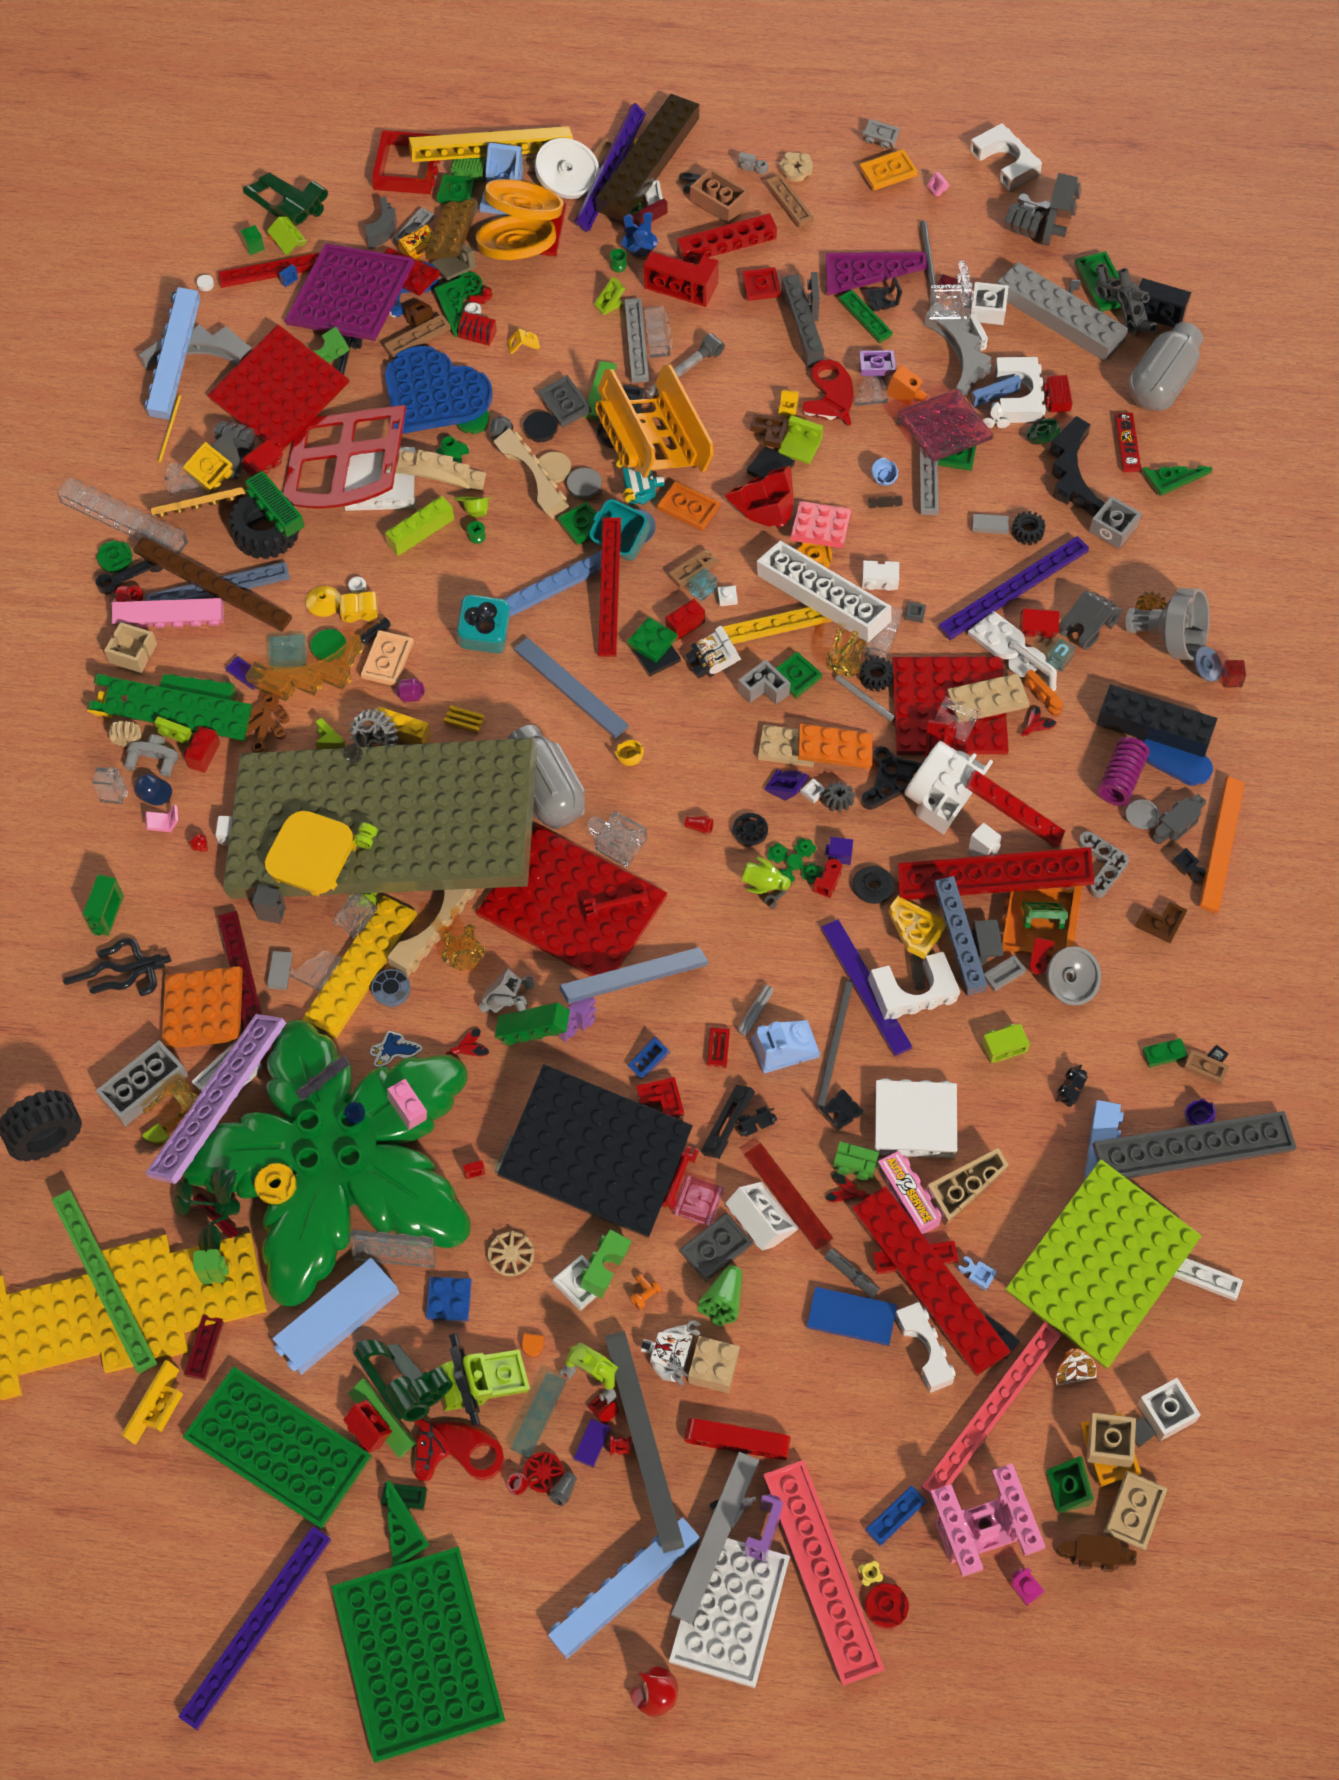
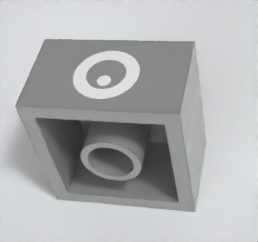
M1111 496L1092 519L1089 532L1120 549L1139 526L1142 513Z

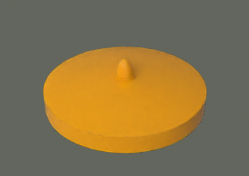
M498 179L488 182L485 187L484 199L486 202L506 214L530 220H552L562 214L563 200L561 197L540 185L521 180Z
M512 215L488 222L476 234L477 247L480 253L498 260H517L535 256L550 248L556 240L555 226L552 221L530 220Z

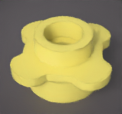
M877 1561L859 1566L858 1572L862 1575L863 1585L869 1586L873 1582L880 1583L883 1580V1575L880 1574Z

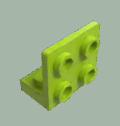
M791 415L788 433L778 452L791 459L811 464L823 439L824 426Z

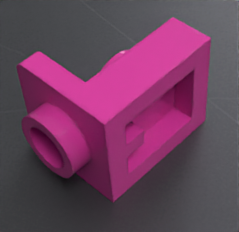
M1029 1567L1024 1571L1022 1568L1017 1570L1011 1576L1013 1580L1010 1583L1012 1589L1026 1606L1044 1593L1043 1588L1030 1574L1031 1569Z

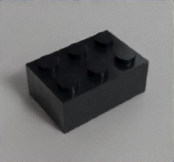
M1142 278L1139 289L1140 291L1148 292V296H1150L1149 301L1143 303L1147 320L1173 328L1176 324L1183 322L1192 292Z

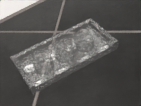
M351 1230L350 1242L353 1260L367 1261L372 1258L375 1262L435 1268L434 1238Z

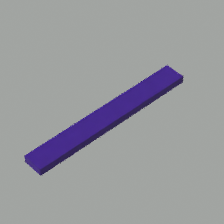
M839 919L822 926L821 930L850 981L853 983L855 990L894 1057L912 1049V1045L897 1019L889 1018L884 1020L868 981L870 972Z

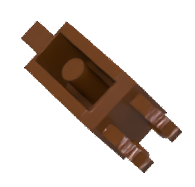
M1081 1534L1076 1538L1075 1542H1061L1056 1550L1058 1556L1065 1559H1073V1564L1079 1565L1081 1569L1098 1567L1104 1572H1114L1119 1566L1136 1565L1137 1552L1121 1547V1542L1113 1537Z

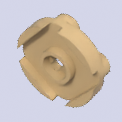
M788 152L781 160L780 171L790 181H803L805 177L811 176L813 162L809 154Z

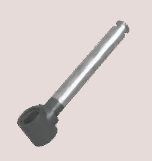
M707 334L701 342L700 349L674 368L677 377L680 378L705 357L719 356L723 352L725 344L714 334ZM655 384L649 388V391H645L648 399L658 395Z

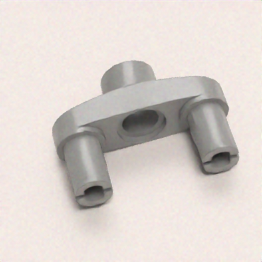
M152 734L149 735L147 742L129 743L124 768L134 771L139 756L161 759L163 764L160 775L171 777L174 763L177 762L179 754L175 750L164 746L165 739L163 737Z

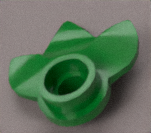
M448 436L443 439L441 447L436 450V453L451 456L454 462L461 463L462 455L469 454V448L464 443H458L454 437Z

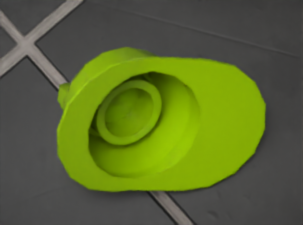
M457 496L453 499L462 501L466 512L472 517L486 516L489 508V498L492 497Z

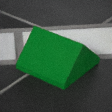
M1082 1456L1046 1470L1058 1513L1091 1505L1094 1497Z

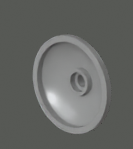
M1076 946L1063 948L1049 962L1047 968L1048 986L1052 994L1064 1004H1085L1097 994L1100 988L1101 969L1094 955L1084 948Z

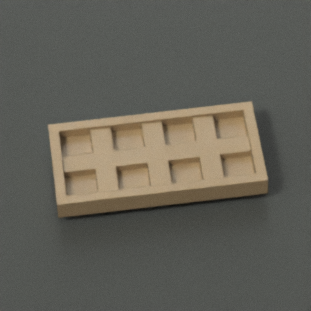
M1018 673L947 690L958 723L1029 708L1030 704Z

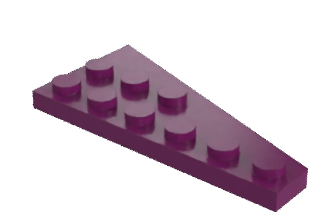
M926 252L826 253L827 296L925 270Z

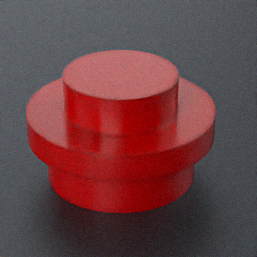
M515 1473L508 1478L507 1487L510 1493L521 1495L526 1491L528 1479L525 1475Z

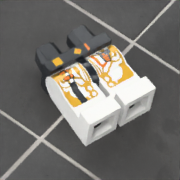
M722 626L716 628V632L707 638L701 639L697 644H692L693 650L685 655L690 665L700 661L699 665L692 668L698 679L707 674L709 677H712L715 673L741 660Z

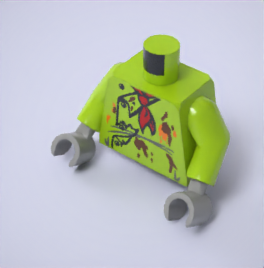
M581 1342L576 1346H572L567 1353L566 1365L560 1370L559 1375L562 1376L565 1373L568 1376L567 1380H569L576 1372L575 1367L603 1383L606 1390L599 1397L601 1401L606 1399L607 1404L612 1402L617 1396L613 1388L615 1386V1372L618 1367L606 1357Z

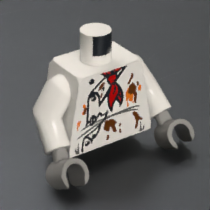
M691 1320L686 1325L658 1332L656 1342L643 1340L641 1352L652 1355L650 1360L651 1366H653V1370L662 1380L684 1385L681 1379L683 1376L688 1377L684 1370L692 1345V1335L690 1334L692 1333L696 1336L700 1334V1331L695 1329L696 1326H701L699 1322Z

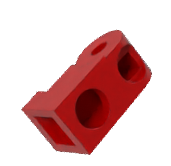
M830 859L826 862L822 879L816 878L813 892L828 898L832 897L841 876L842 864L839 860Z
M1035 937L1029 963V970L1033 975L1040 976L1046 971L1047 963L1045 960L1047 950H1053L1055 941Z

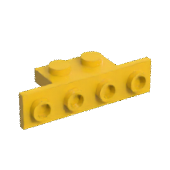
M167 1360L162 1364L121 1434L133 1445L138 1443L146 1427L162 1432L183 1396V1393L170 1387L180 1370Z

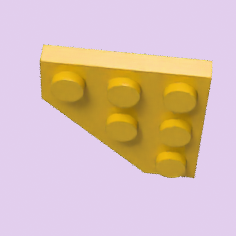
M897 896L889 908L890 917L906 950L925 959L946 930L944 919Z

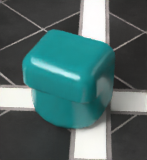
M607 500L601 510L597 511L593 519L595 522L590 530V537L596 545L602 547L603 518H621L620 558L632 561L640 552L650 532L651 524L643 513L617 500Z

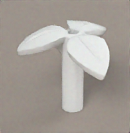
M998 402L991 404L990 415L992 418H985L980 422V425L986 428H992L995 423H997L998 428H1006L1010 425V421L1007 418L1000 419L1003 415V410Z

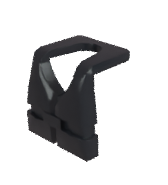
M893 277L890 288L866 289L865 295L874 312L898 306L902 290L897 278ZM895 287L897 288L895 301L885 298L894 291Z
M844 1089L840 1090L836 1097L832 1098L824 1108L821 1105L818 1106L819 1113L829 1119L836 1131L853 1122V1119L863 1114V1109L856 1102L852 1101L851 1096ZM829 1113H837V1114H838V1121H837V1123H836V1122L834 1121V1119L829 1115Z

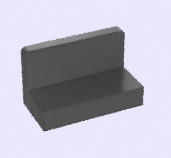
M974 921L971 931L980 963L986 964L988 957L1002 956L1004 952L998 921Z

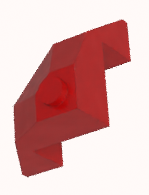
M791 467L774 469L763 479L760 476L747 481L748 484L731 488L725 494V497L750 521L768 527H782L791 518L794 504Z

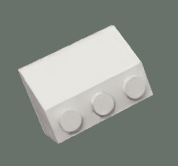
M763 1182L739 1187L725 1203L730 1209L731 1214L739 1220L742 1228L749 1233L756 1246L761 1250L773 1248L799 1229Z

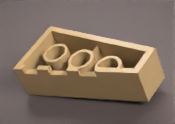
M999 1148L927 1185L926 1190L930 1194V1201L934 1207L936 1206L942 1215L941 1220L945 1226L1005 1172L1009 1165Z

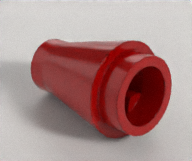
M709 816L686 817L685 828H690L703 834L711 833L713 830L714 820L709 818Z

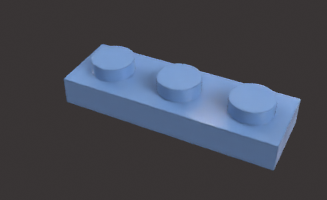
M1017 375L998 383H993L990 386L979 388L972 392L971 404L975 408L1020 391L1022 379Z

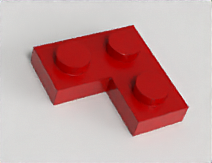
M675 1077L636 1086L640 1104L646 1106L660 1102L664 1114L674 1118L685 1116Z

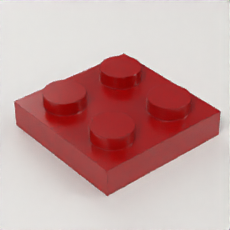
M776 267L743 271L742 276L747 301L781 297Z

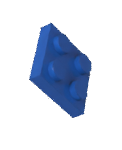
M430 1277L427 1320L469 1321L472 1279Z

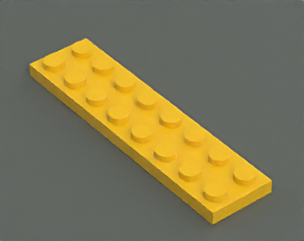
M383 896L302 1020L311 1023L316 1029L337 1039L371 987L374 978L388 961V955L401 941L416 918L417 912Z

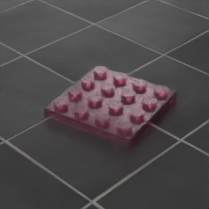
M958 389L900 410L897 414V417L932 462L993 439V433Z

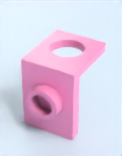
M174 805L168 814L146 812V829L171 832L178 822L177 805Z

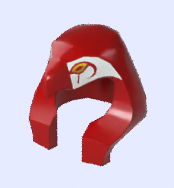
M658 1666L651 1667L646 1673H638L644 1685L647 1702L643 1698L642 1690L634 1686L629 1694L634 1705L650 1717L666 1714L674 1707L678 1697L679 1688L675 1676L667 1669Z

